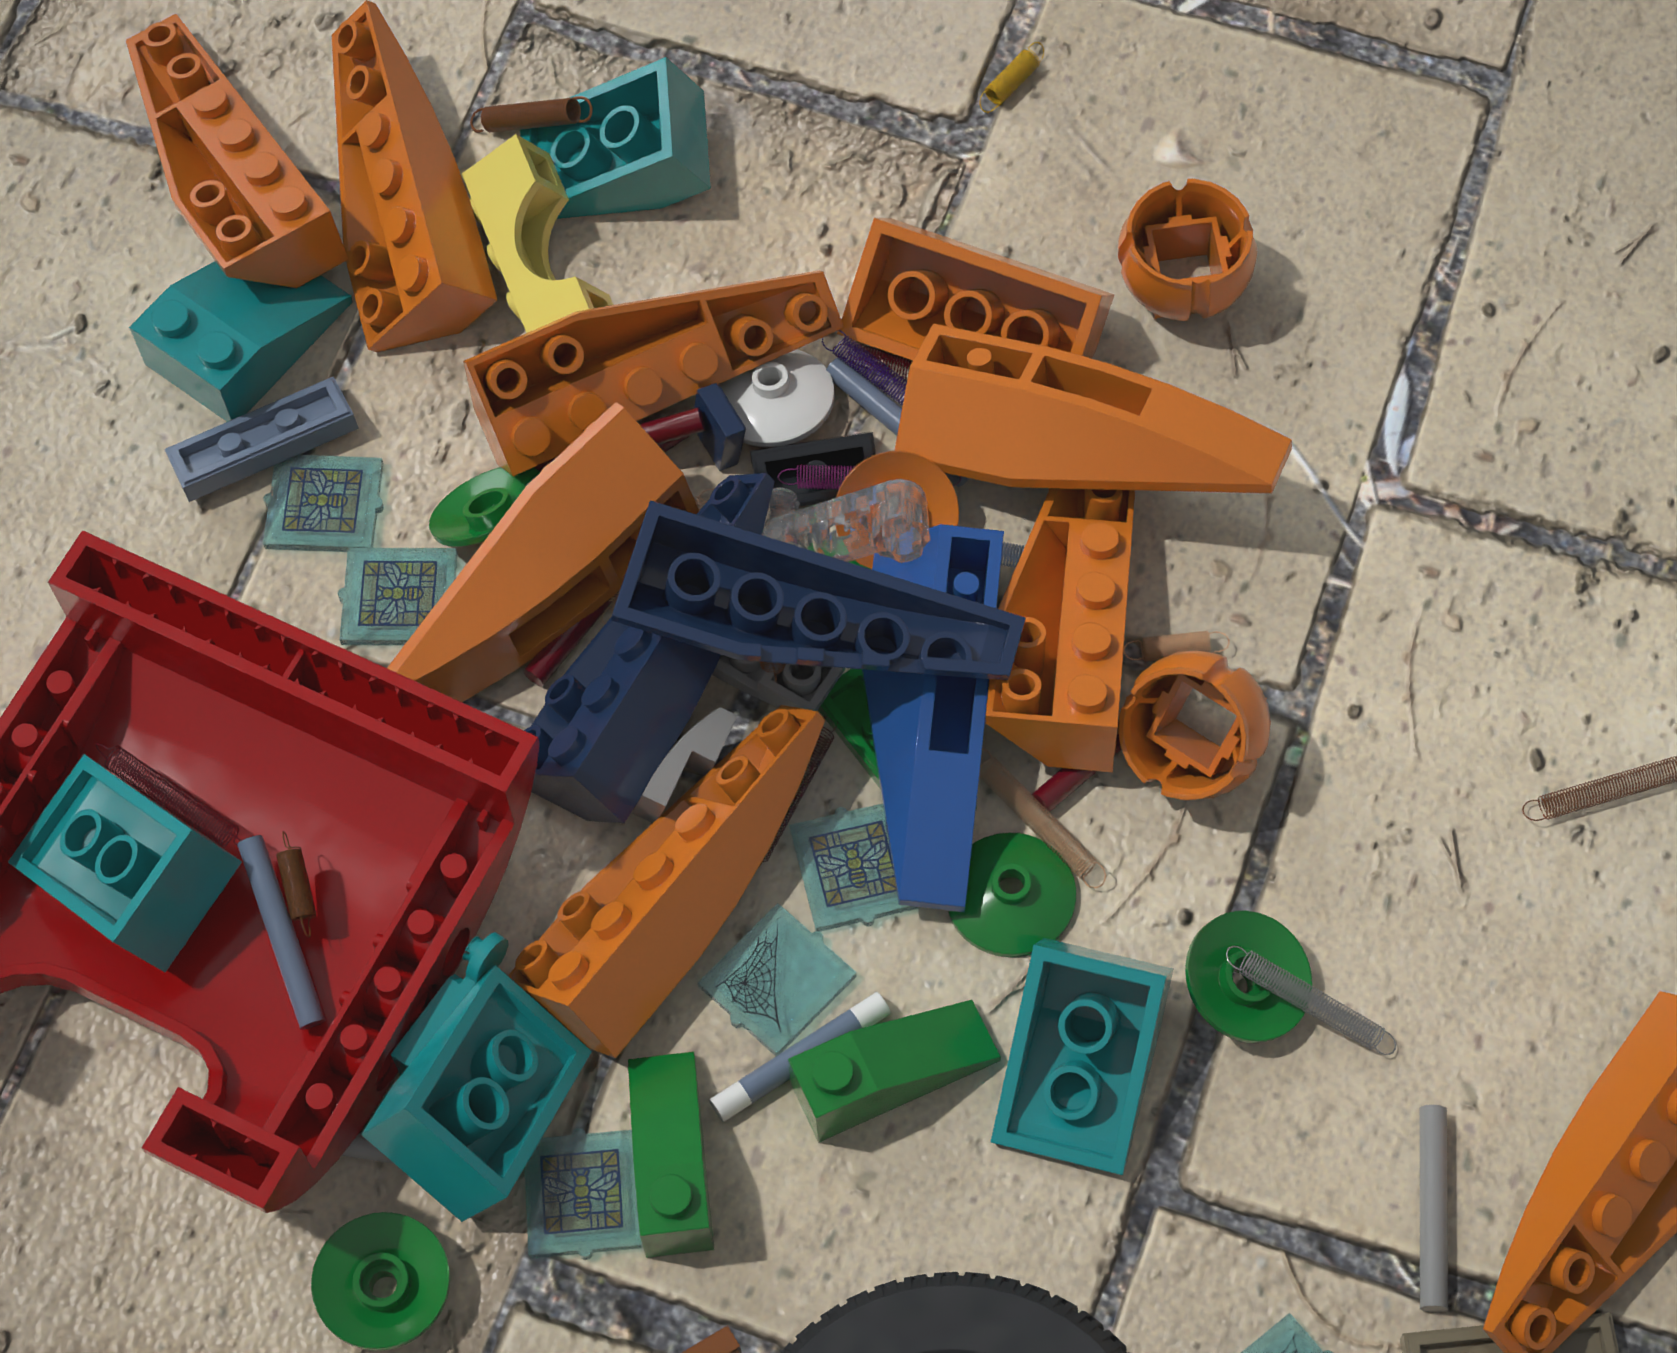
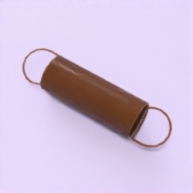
M283 831V842L289 850L277 853L276 857L290 918L293 921L301 920L304 933L310 938L309 920L316 917L317 914L301 847H290L287 834ZM284 834L286 836L289 847L286 846ZM309 918V936L305 931L302 919Z

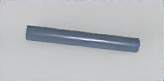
M838 357L834 359L826 369L830 373L833 383L897 436L902 408L871 384L869 380H866L864 376L857 373V370L854 371L850 365L845 364V361L843 362ZM946 474L953 484H957L960 481L959 476ZM961 476L962 480L956 486H962L969 478Z
M257 835L246 838L237 845L301 1030L318 1026L324 1023L326 1019L263 836Z

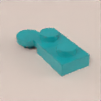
M493 932L484 940L476 936L468 944L465 951H468L470 954L467 952L463 954V960L469 962L466 969V977L462 979L454 974L446 980L390 1054L400 1076L485 972L494 965L499 967L508 949V940Z

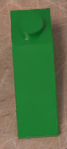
M971 999L849 1031L789 1058L788 1065L791 1086L819 1143L1000 1062L1001 1056Z
M685 1052L628 1059L636 1199L640 1238L646 1258L714 1250L695 1053Z

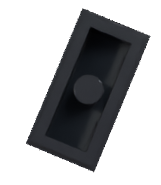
M870 431L749 451L753 474L767 473L775 481L768 512L836 500L839 488L837 490L835 488L834 490L832 488L829 489V487L828 489L826 487L823 489L822 486V489L820 487L819 489H807V487L804 489L803 486V489H801L800 485V489H798L797 484L788 485L797 483V469L783 470L795 469L798 465V479L800 481V465H802L801 476L803 483V465H805L806 484V465H808L809 485V466L811 465L812 486L813 465L814 485L816 465L817 484L819 480V465L820 482L822 481V465L824 466V483L825 465L827 466V484L828 466L830 465L831 485V466L833 465L834 487V466L836 465L837 487L838 465L840 486L841 465L843 482L844 466L846 477L847 466H849L850 472V466L853 469V466L876 455L873 432ZM781 471L783 472L780 474L779 478L782 482L778 480V475Z

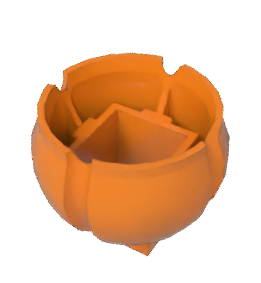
M1187 179L1186 185L1181 190H1176L1170 181L1148 190L1131 210L1122 225L1118 240V259L1122 266L1121 274L1126 287L1136 301L1153 312L1154 319L1167 318L1177 321H1188L1190 315L1196 313L1204 319L1228 309L1242 295L1252 279L1257 258V244L1253 238V228L1249 221L1247 209L1227 189L1212 182L1199 179ZM1207 255L1211 275L1173 279L1161 274L1158 261Z
M1197 650L1171 654L1156 661L1137 677L1134 687L1130 691L1132 694L1126 697L1119 714L1118 734L1120 745L1130 768L1143 783L1152 782L1156 779L1162 784V795L1180 800L1210 799L1231 792L1254 773L1257 759L1265 754L1269 742L1271 720L1266 701L1267 698H1265L1261 687L1244 668H1238L1235 671L1230 669L1227 657L1216 653ZM1192 688L1236 715V719L1221 746H1218L1176 719Z

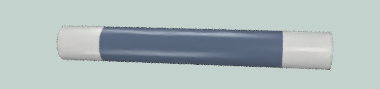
M878 992L870 995L709 1099L714 1111L721 1121L725 1122L790 1080L789 1058L849 1031L875 1025L891 1014L887 1003Z

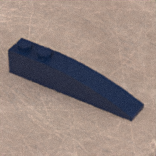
M651 500L611 617L612 621L737 660L1008 680L1026 619L1019 615Z

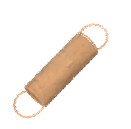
M1207 630L1143 637V648L1142 642L1136 640L1128 642L1124 646L1123 652L1127 658L1132 659L1126 655L1125 647L1129 643L1137 641L1141 644L1142 658L1132 660L1157 661L1171 654L1184 651L1210 652L1209 635L1211 633H1224L1217 631L1209 633ZM1224 634V635H1225V636L1227 637V639H1228V645H1227V647L1224 648L1223 650L1214 651V652H1212V653L1221 652V651H1224L1225 649L1228 648V646H1229V644H1230V640H1229V638H1228V636H1227L1226 634Z

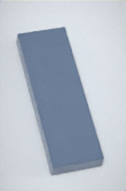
M331 377L164 450L188 501L191 502L357 430L359 427L335 378Z

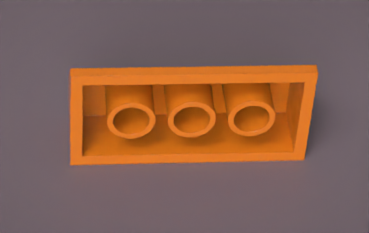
M874 218L841 319L844 326L841 331L852 340L912 361L933 324L1047 346L1092 359L1115 294L892 218ZM840 331L837 332L838 335L845 337Z

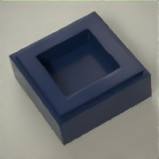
M717 383L698 389L694 408L700 407L705 419L706 431L697 433L719 471L735 466L739 463L746 427Z

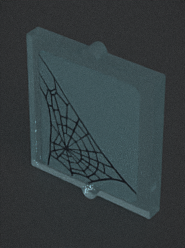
M777 903L698 982V987L730 1015L731 1025L734 1028L744 1027L772 1054L777 1056L807 1028L857 975L856 971L824 944L821 932L815 931L811 933Z

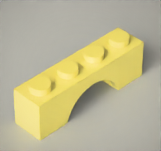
M515 134L462 173L471 196L469 199L474 216L483 225L490 242L487 245L488 256L495 267L503 274L509 292L506 293L508 305L513 313L522 321L526 333L576 311L613 305L609 294L577 277L556 280L551 271L548 256L549 239L554 223L569 199L548 152Z

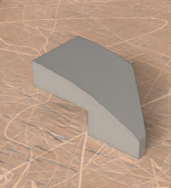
M720 707L691 728L661 762L632 813L653 823L660 817L666 807L684 767L705 776L714 766L738 715Z

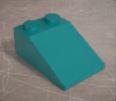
M667 57L572 96L586 97L592 105L591 118L585 123H579L578 121L576 124L520 129V137L550 154L569 201L557 219L662 209L711 189L704 90ZM577 99L581 107L579 120H584L590 114V107L587 101Z
M216 261L171 284L129 328L146 366L228 422L247 414L353 303L350 294L322 275L298 288L227 277Z
M83 754L8 863L112 942L166 972L219 894L224 890L242 861Z
M1043 938L1035 943L1029 963L991 1143L1123 1175L1161 1029L1174 968Z
M494 965L485 972L392 1085L361 1135L463 1222L508 1197L592 1051L499 967Z

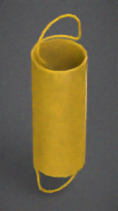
M1022 50L985 88L982 95L985 93L990 101L997 104L995 108L1000 106L1039 67L1041 60L1039 61L1038 56L1035 53L1033 54L1032 50ZM982 109V111H983V112H986V113H990V112H992V111L994 110V109H992L991 111H984V110Z

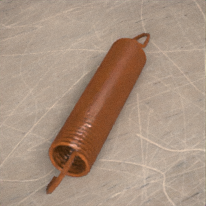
M576 96L572 98L488 106L477 109L473 113L470 125L476 133L484 131L483 129L476 130L473 126V117L479 111H482L481 123L489 133L576 124L578 121L579 123H585L591 118L592 105L586 97ZM577 99H583L589 104L590 114L584 120H579L581 107Z

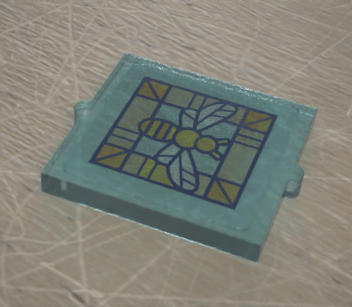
M297 455L274 465L271 491L263 497L268 509L263 539L265 549L372 553L377 513H381L384 510L382 499L379 498L384 465L382 458Z
M348 548L345 585L337 593L340 602L343 604L339 639L341 645H405L456 579L458 555L456 548Z
M883 803L852 811L839 807L835 810L834 815L789 825L816 933L859 922L869 927L874 924L877 918L921 908L899 905Z
M576 1128L573 1130L572 1135L541 1138L524 1168L528 1254L530 1259L579 1254L583 1260H589L593 1253L642 1248L634 1176L632 1130L585 1134L583 1129Z

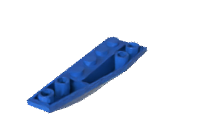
M940 524L875 548L872 570L996 608L1004 531ZM862 669L898 903L904 906L964 912L989 679Z

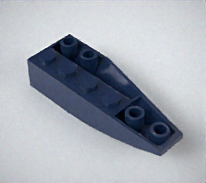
M767 473L729 475L715 487L710 499L696 515L762 535L775 481ZM610 618L565 674L550 686L545 695V705L532 725L524 730L537 736L540 743L531 792L586 821L624 824L641 798L653 774L688 723L718 664L721 654L612 621Z

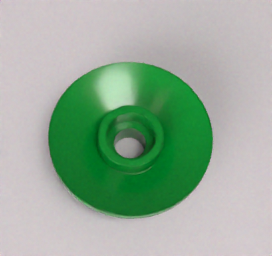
M499 467L464 482L451 491L434 509L429 520V529L434 539L440 544L453 547L484 542L525 487L540 472L533 467L512 476Z
M1022 833L993 834L972 844L965 911L947 910L954 927L971 945L986 953L1001 957L1031 955L1033 945L1043 938L1056 941L1067 929L1076 905L1074 876L1070 867L1065 865L1066 861L1064 860L1063 862L1064 858L1061 860L1062 855L1058 858L1060 853L1058 852V855H1056L1057 850L1054 853L1055 849L1053 848L1052 851V846L1049 849L1050 845L1047 846L1043 840ZM1005 878H1016L1022 882L1024 887L1018 893L1009 894L1004 892L999 884Z
M1233 911L1214 918L1196 934L1186 957V983L1196 1009L1214 1029L1238 1041L1261 1043L1274 1040L1286 1034L1299 1023L1306 1011L1297 1008V1006L1292 1005L1289 1001L1280 998V996L1275 995L1245 976L1243 977L1247 983V990L1243 993L1235 985L1232 973L1240 974L1238 969H1240L1246 953L1238 947L1231 948L1228 951V959L1232 964L1230 965L1226 952L1231 946H1239L1247 954L1252 950L1261 958L1264 957L1270 963L1273 962V964L1281 967L1287 973L1290 972L1296 978L1298 977L1312 986L1310 964L1301 944L1280 922L1258 912ZM1249 953V955H1248L1247 958L1245 959V961H1244V963H1243V965H1242V968L1244 967V965H1245L1247 959L1249 958V956L1251 955V953Z
M392 1212L363 1215L340 1227L321 1248L316 1258L311 1278V1292L315 1309L325 1326L343 1342L366 1350H389L406 1345L417 1339L433 1325L441 1314L450 1289L449 1262L437 1237L419 1221L409 1216ZM383 1277L394 1278L397 1281V1286L393 1294L386 1298H379L373 1295V1287L379 1279Z

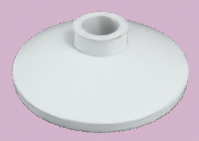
M794 350L718 384L746 427L743 443L758 447H779L801 441L817 431L829 417L835 400L833 380L824 364L806 352Z

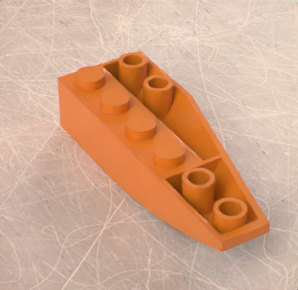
M366 0L332 34L342 234L343 245L349 258L346 261L367 348L374 352H381L459 334L497 301V296L470 199L434 109L407 56L376 3Z
M177 14L154 23L140 33L126 39L173 203L227 277L298 288L349 260L329 208Z
M819 270L576 311L464 360L463 363L473 407L495 461L501 468L515 476L559 456L592 422L596 421L615 402L623 406L638 421L696 395L698 389L714 383L718 385L841 330L844 326L824 272Z
M933 324L909 368L894 451H906L921 455L937 465L944 473L1007 487L1272 494L1292 450V439L1228 408L1180 388L1106 362L1047 346Z
M615 402L596 421L592 422L555 460L546 465L540 474L525 487L387 669L460 702H464L514 672L534 658L558 636L596 611L621 589L650 500L693 514L699 512L683 472L623 406Z
M1050 488L998 607L999 610L1019 615L1026 619L1008 680H989L985 724L1047 767L1113 773L1118 729L1135 490Z
M781 705L775 711L765 716L755 730L591 879L581 891L571 895L564 901L558 910L557 919L539 940L532 942L521 951L515 961L514 969L508 976L589 1049L617 1058L698 961L741 899L770 849L801 784L825 722L818 711Z
M1659 991L1585 1097L1554 1149L1525 1208L1502 1266L1483 1330L1503 1353H1552L1677 1233V995Z

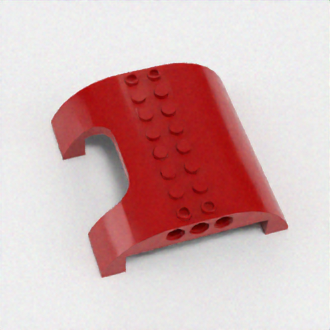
M82 530L48 581L66 618L0 717V994L21 986L51 985L70 990L158 1032L196 1053L205 1061L209 1070L206 1094L202 1099L178 1087L141 1147L146 1154L264 1213L278 1211L293 1203L311 1189L339 1160L360 1133L398 1073L390 1054L446 980L455 974L461 964L463 954L467 952L465 951L466 947L475 938L494 899L520 833L535 777L540 745L539 739L531 733ZM96 743H100L107 748L120 746L184 789V791L215 810V812L217 811L220 815L239 827L237 837L241 840L262 835L287 908L288 904L276 857L277 853L289 850L284 845L282 832H286L290 847H301L317 916L310 920L309 918L302 919L308 936L309 920L310 938L304 933L301 920H292L326 1019L324 1023L305 1030H301L239 848L233 842L234 836L222 848L242 861V863L166 972L112 942L8 863L83 754L105 768L106 758L97 750ZM97 744L98 749H99L106 757H108V755H109L114 749L118 748V747H115V748L109 750V749H106L105 747H103V746ZM119 749L115 750V751L109 756V759H110V758L112 757V755H113L115 752H117ZM117 752L111 760H113L116 757V755L119 754V752ZM227 834V836L223 839L222 842H224L227 839L229 834ZM284 834L286 846L289 847L286 836ZM230 835V837L228 838V840H227L225 843H223L222 845H225V844L230 840V838L232 837V835ZM236 838L235 843L238 844L240 840Z

